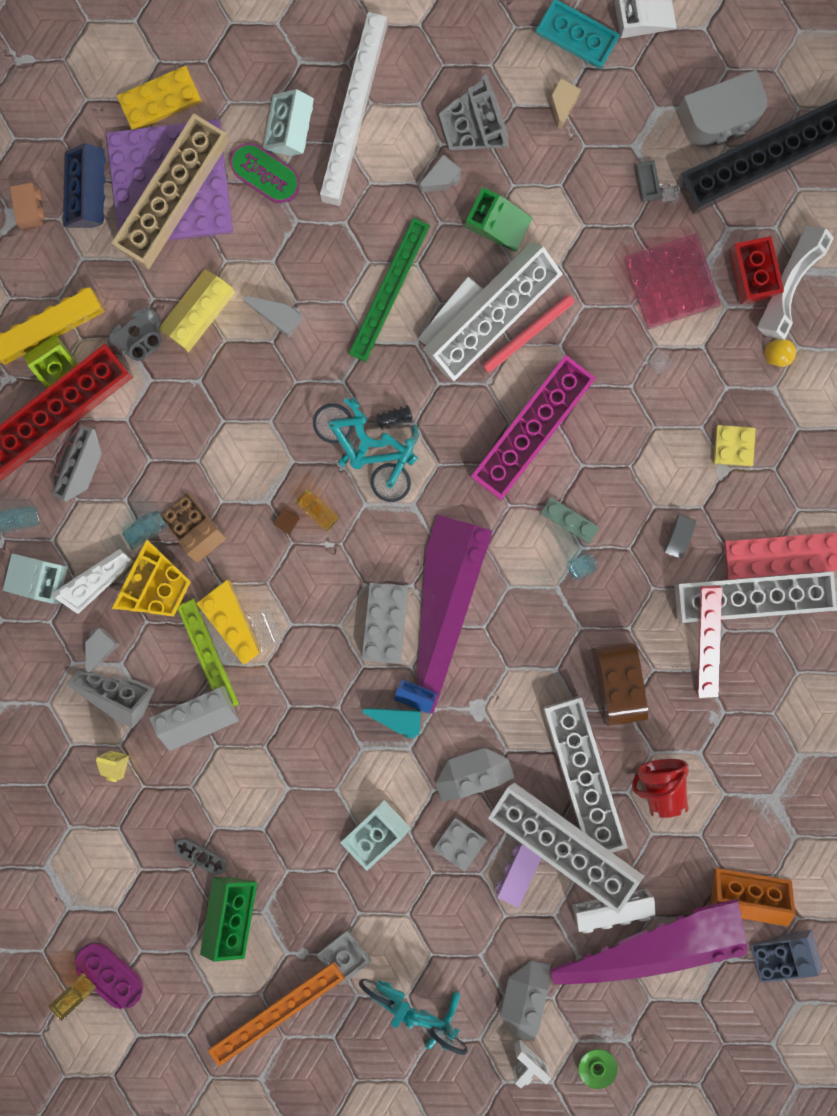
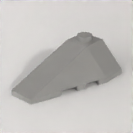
M80 670L67 681V685L114 720L130 728H133L144 716L154 693V688L140 681H122L120 677H114L113 679L105 678L101 674Z

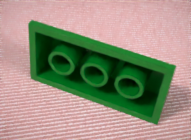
M213 877L200 950L201 956L213 962L245 959L257 888L256 881L233 877Z

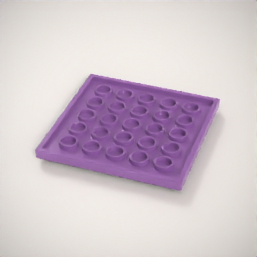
M219 119L207 120V122L221 130ZM187 123L106 133L118 232ZM224 151L167 241L233 233Z

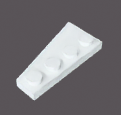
M119 549L54 591L52 595L62 604L79 614L134 561Z

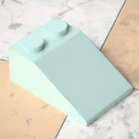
M384 800L340 843L367 871L403 839L411 828Z

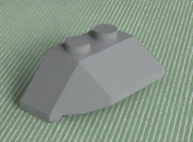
M80 424L77 430L66 440L52 475L53 490L51 496L67 502L88 489L102 454L94 429Z
M484 747L448 759L436 781V786L443 802L464 798L497 787L515 777L509 759Z
M530 960L526 965L508 977L500 1017L515 1038L533 1042L540 1029L548 992L550 964Z

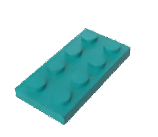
M553 0L535 33L600 70L603 68L620 37V34L559 0Z

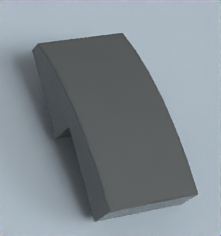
M680 514L677 515L670 530V538L664 548L665 553L683 558L690 543L696 520Z

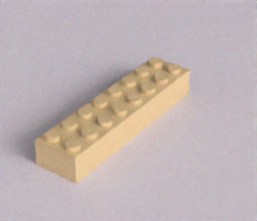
M193 113L111 244L117 251L148 270L150 269L230 142L224 131Z

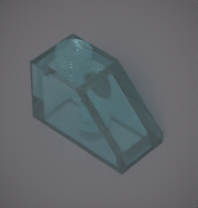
M35 506L0 512V534L40 525Z
M588 553L566 564L574 581L580 580L597 570L595 567L597 562L594 556H589Z

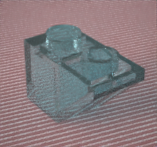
M156 510L137 519L122 534L131 549H135L145 543L146 539L149 540L158 535L167 526Z

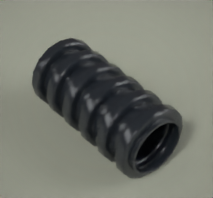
M405 405V408L401 406L398 410L394 408V411L388 410L387 413L385 411L382 412L383 414L377 413L376 418L379 428L383 430V427L389 428L390 425L394 427L395 424L401 425V422L407 423L406 421L408 420L411 422L413 417L410 407Z

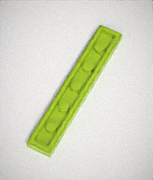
M192 599L180 604L178 607L179 614L211 690L213 691L225 686L233 706L239 705L201 611L196 604V600Z

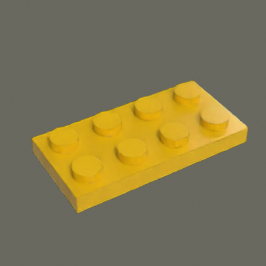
M186 65L117 95L132 130L145 128L202 103Z

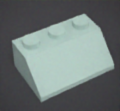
M297 89L273 95L263 143L264 150L289 156L303 154L314 98Z

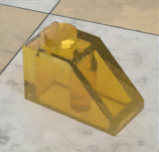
M308 488L295 501L326 532L339 519Z
M83 973L48 1007L62 1021L96 986Z

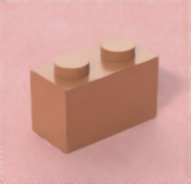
M33 183L10 186L16 224L21 229L44 226L45 212L40 204V200H42L41 190Z

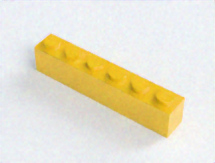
M90 287L82 288L73 297H66L58 305L49 306L43 310V313L32 315L26 319V322L15 324L10 327L9 331L0 333V363L6 365L28 353L56 334L59 337L104 313L105 310L96 293Z

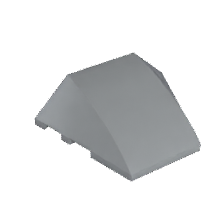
M486 74L476 85L471 86L459 99L457 98L439 113L450 151L509 147L508 133L500 107Z

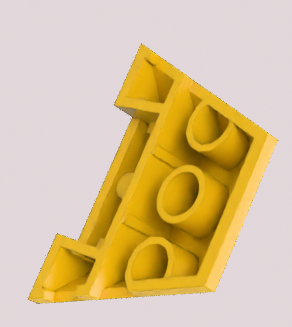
M146 539L112 609L174 616L191 581Z

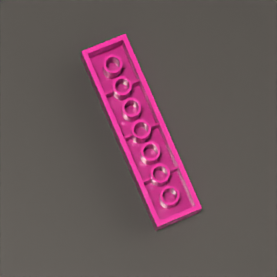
M565 355L475 470L470 479L501 501L596 377Z

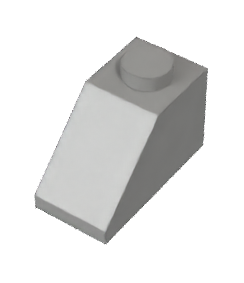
M443 155L419 184V190L422 193L449 190L460 182L462 178L460 177L461 169Z
M95 628L87 636L89 638L85 642L87 672H93L119 645L104 628H99L98 630Z

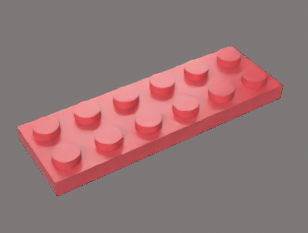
M837 532L724 541L727 580L837 571Z

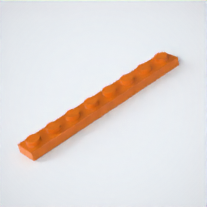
M334 961L211 1046L208 1049V1053L218 1067H220L345 979L344 974Z

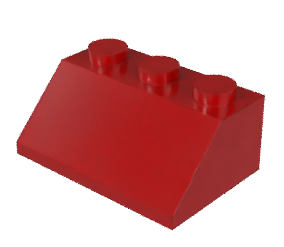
M772 236L734 243L728 249L740 305L761 301L784 292Z

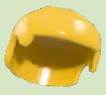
M775 339L770 341L765 347L764 356L769 364L785 367L792 364L796 358L797 350L794 343L790 340Z

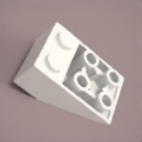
M672 0L614 1L621 38L677 29Z

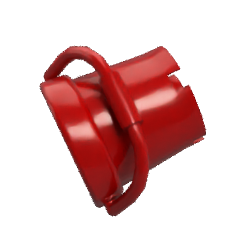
M660 759L644 763L638 767L632 781V789L640 798L647 799L651 816H654V812H656L659 818L676 817L681 815V810L684 808L685 812H688L687 776L689 764L681 759ZM638 779L643 782L644 790H638Z

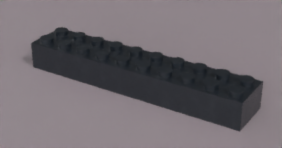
M837 99L681 173L677 182L693 215L837 146Z

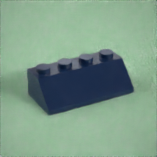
M84 143L65 152L63 227L94 228L103 224L105 218L103 212L105 201V149Z

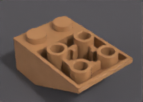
M189 492L160 516L186 554L196 563L200 562L227 539Z

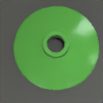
M593 1049L583 1055L579 1062L578 1070L581 1080L588 1087L603 1089L614 1082L618 1067L614 1057L609 1052L602 1049ZM600 1064V1068L594 1069V1065Z

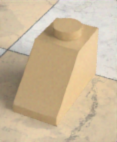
M563 79L559 81L558 85L554 84L550 91V95H552L550 104L557 127L560 129L581 92L580 88Z

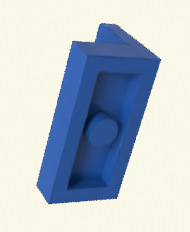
M402 679L394 700L420 711L430 713L437 693Z

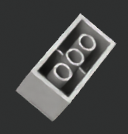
M754 70L684 96L677 109V113L685 134L692 144L698 147H709L714 144L720 146L726 143L728 139H739L745 136V133L755 126L766 110L767 96L758 72Z

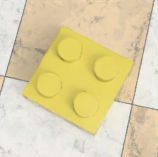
M717 425L713 464L752 467L756 428Z

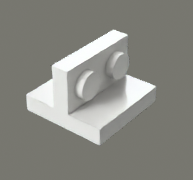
M518 1039L514 1044L516 1057L520 1061L512 1069L515 1084L520 1088L530 1084L534 1074L547 1084L551 1080L548 1065Z

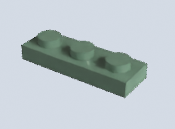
M551 497L540 513L590 544L599 529L597 525Z

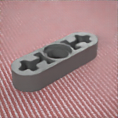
M181 838L175 844L174 849L178 856L215 875L222 874L227 868V860L223 856L189 838ZM183 843H187L186 847L190 850H192L193 847H195L196 849L192 853V857L189 856L191 851L185 850L184 852H182V847L179 846V844L182 845ZM198 851L205 852V861L197 860L196 853ZM210 855L213 856L211 861L217 863L218 860L221 861V866H223V868L220 867L218 870L215 869L216 865L212 862L209 863V866L206 865V863L210 859Z

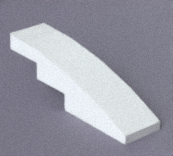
M468 277L418 339L427 345L483 288Z

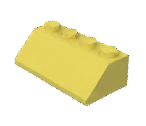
M204 269L158 329L189 352L235 294L233 288L218 276Z

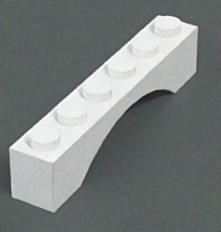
M806 226L801 234L800 240L792 252V256L781 277L784 292L772 296L759 321L757 328L765 336L785 340L793 324L791 303L795 289L807 270L826 255L834 239L826 228Z

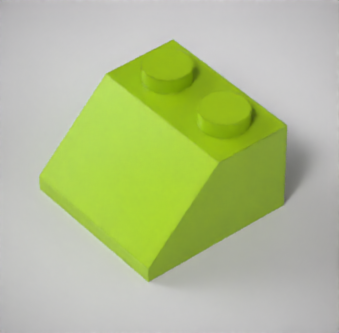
M56 334L24 354L27 366L46 388L50 387L77 365L68 349Z

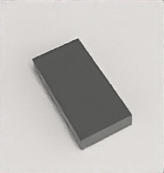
M655 160L636 163L635 169L642 202L661 199Z

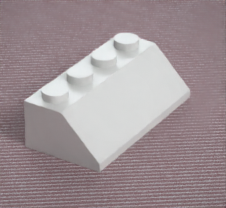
M647 888L634 891L619 914L598 899L572 904L576 927L582 933H590L595 928L600 927L601 929H609L613 927L612 925L619 923L620 925H628L632 923L631 921L637 919L639 921H647L650 917L655 916L654 897Z

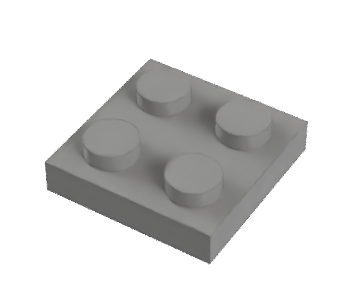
M454 817L433 850L465 872L487 839Z
M348 929L317 953V957L325 967L334 961L342 971L345 979L339 983L340 986L371 962V958Z

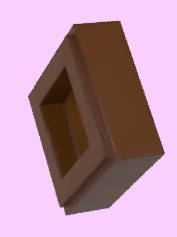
M283 508L273 524L290 535L300 519Z

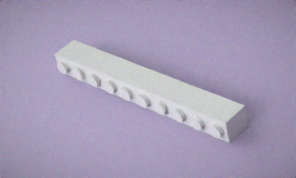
M370 12L367 14L320 193L322 202L337 206L341 204L387 29L386 16Z

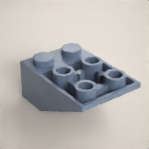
M812 930L791 932L750 945L761 983L819 976L822 970Z

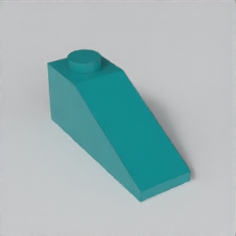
M363 707L364 714L395 732L404 734V738H416V735H420V710Z

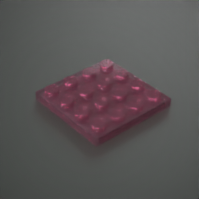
M697 233L624 257L648 330L721 306Z

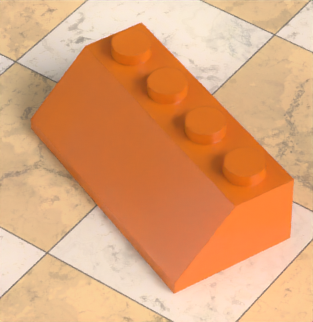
M720 868L715 869L711 905L737 899L742 919L789 926L796 914L792 880Z

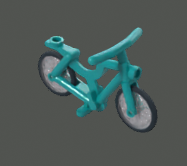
M346 397L343 401L353 410L355 416H351L350 412L339 404L330 403L320 407L313 417V428L317 436L323 441L341 444L346 454H343L338 460L339 465L344 467L349 458L350 465L354 469H361L364 464L398 460L396 464L386 463L376 468L371 476V487L374 494L383 501L396 502L403 499L411 487L410 476L403 467L406 463L411 466L418 460V457L413 453V448L419 438L418 426L415 424L411 426V437L405 440L406 446H404L387 433H382L381 439L370 438L365 433L363 427L367 421V416L359 409L360 403L354 397L351 399ZM353 425H355L357 436L361 440L357 451L348 439L352 433ZM391 445L399 451L365 457L369 446L378 448Z
M361 979L359 981L360 988L372 1000L378 1002L395 1016L391 1022L393 1028L399 1027L401 1022L410 1029L414 1025L429 1028L431 1037L425 1043L426 1049H431L438 1042L445 1050H450L459 1055L467 1053V1047L457 1038L460 1030L457 1028L453 1030V1026L450 1024L460 999L458 991L453 993L448 1011L444 1019L440 1020L426 1010L422 1009L418 1012V1009L414 1007L412 1009L409 1002H403L404 992L393 989L389 982L378 980L375 983L368 979Z

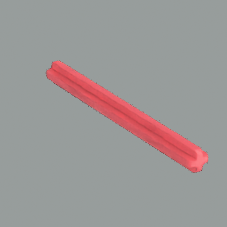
M570 295L563 297L482 365L484 370L488 373L493 371L572 306L574 299Z

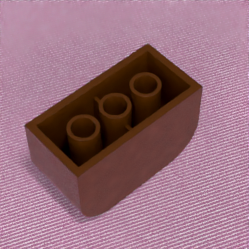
M627 642L592 648L604 724L614 726L648 720V706L641 663L635 643Z

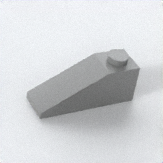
M249 296L243 297L245 304L289 338L303 322L302 312L295 306L291 308L287 304Z

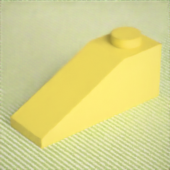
M109 751L98 756L96 763L100 775L105 776L106 780L117 782V780L124 778L129 755Z

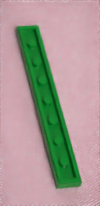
M412 218L349 351L350 356L365 363L367 362L428 233L429 224Z

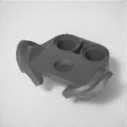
M145 308L132 313L130 316L134 319L123 328L119 324L115 326L107 340L109 347L114 353L118 355L127 354L135 361H142L160 348L162 337L158 327L161 324V319L158 313L151 308ZM131 326L139 328L140 333L138 336L132 337L129 335L128 330ZM152 335L157 336L159 339L156 346H151L148 343V338ZM136 347L143 349V356L140 358H136L133 355V350Z

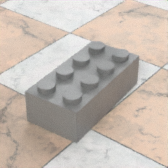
M370 583L362 660L401 663L409 587Z

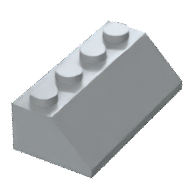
M225 686L149 718L157 737L169 751L240 721Z

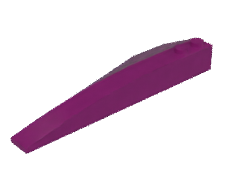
M441 515L436 517L425 553L417 674L418 686L437 693L430 711L431 714H434L493 532L489 529Z
M734 899L695 909L692 911V915L685 918L683 915L678 916L673 923L668 925L661 923L651 932L645 930L618 941V945L610 948L606 946L601 948L602 952L592 956L589 953L584 955L578 962L572 960L550 970L553 985L599 983L649 977L747 955V942L738 900Z

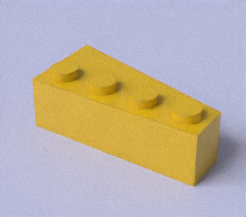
M226 580L196 603L243 665L261 653L247 617L233 589L231 580Z

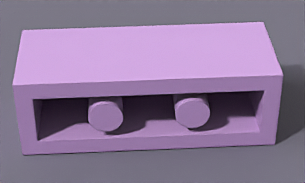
M521 842L519 845L514 846L511 853L513 856L511 863L507 862L503 870L505 876L502 881H498L495 888L497 898L518 908L541 860L540 856Z

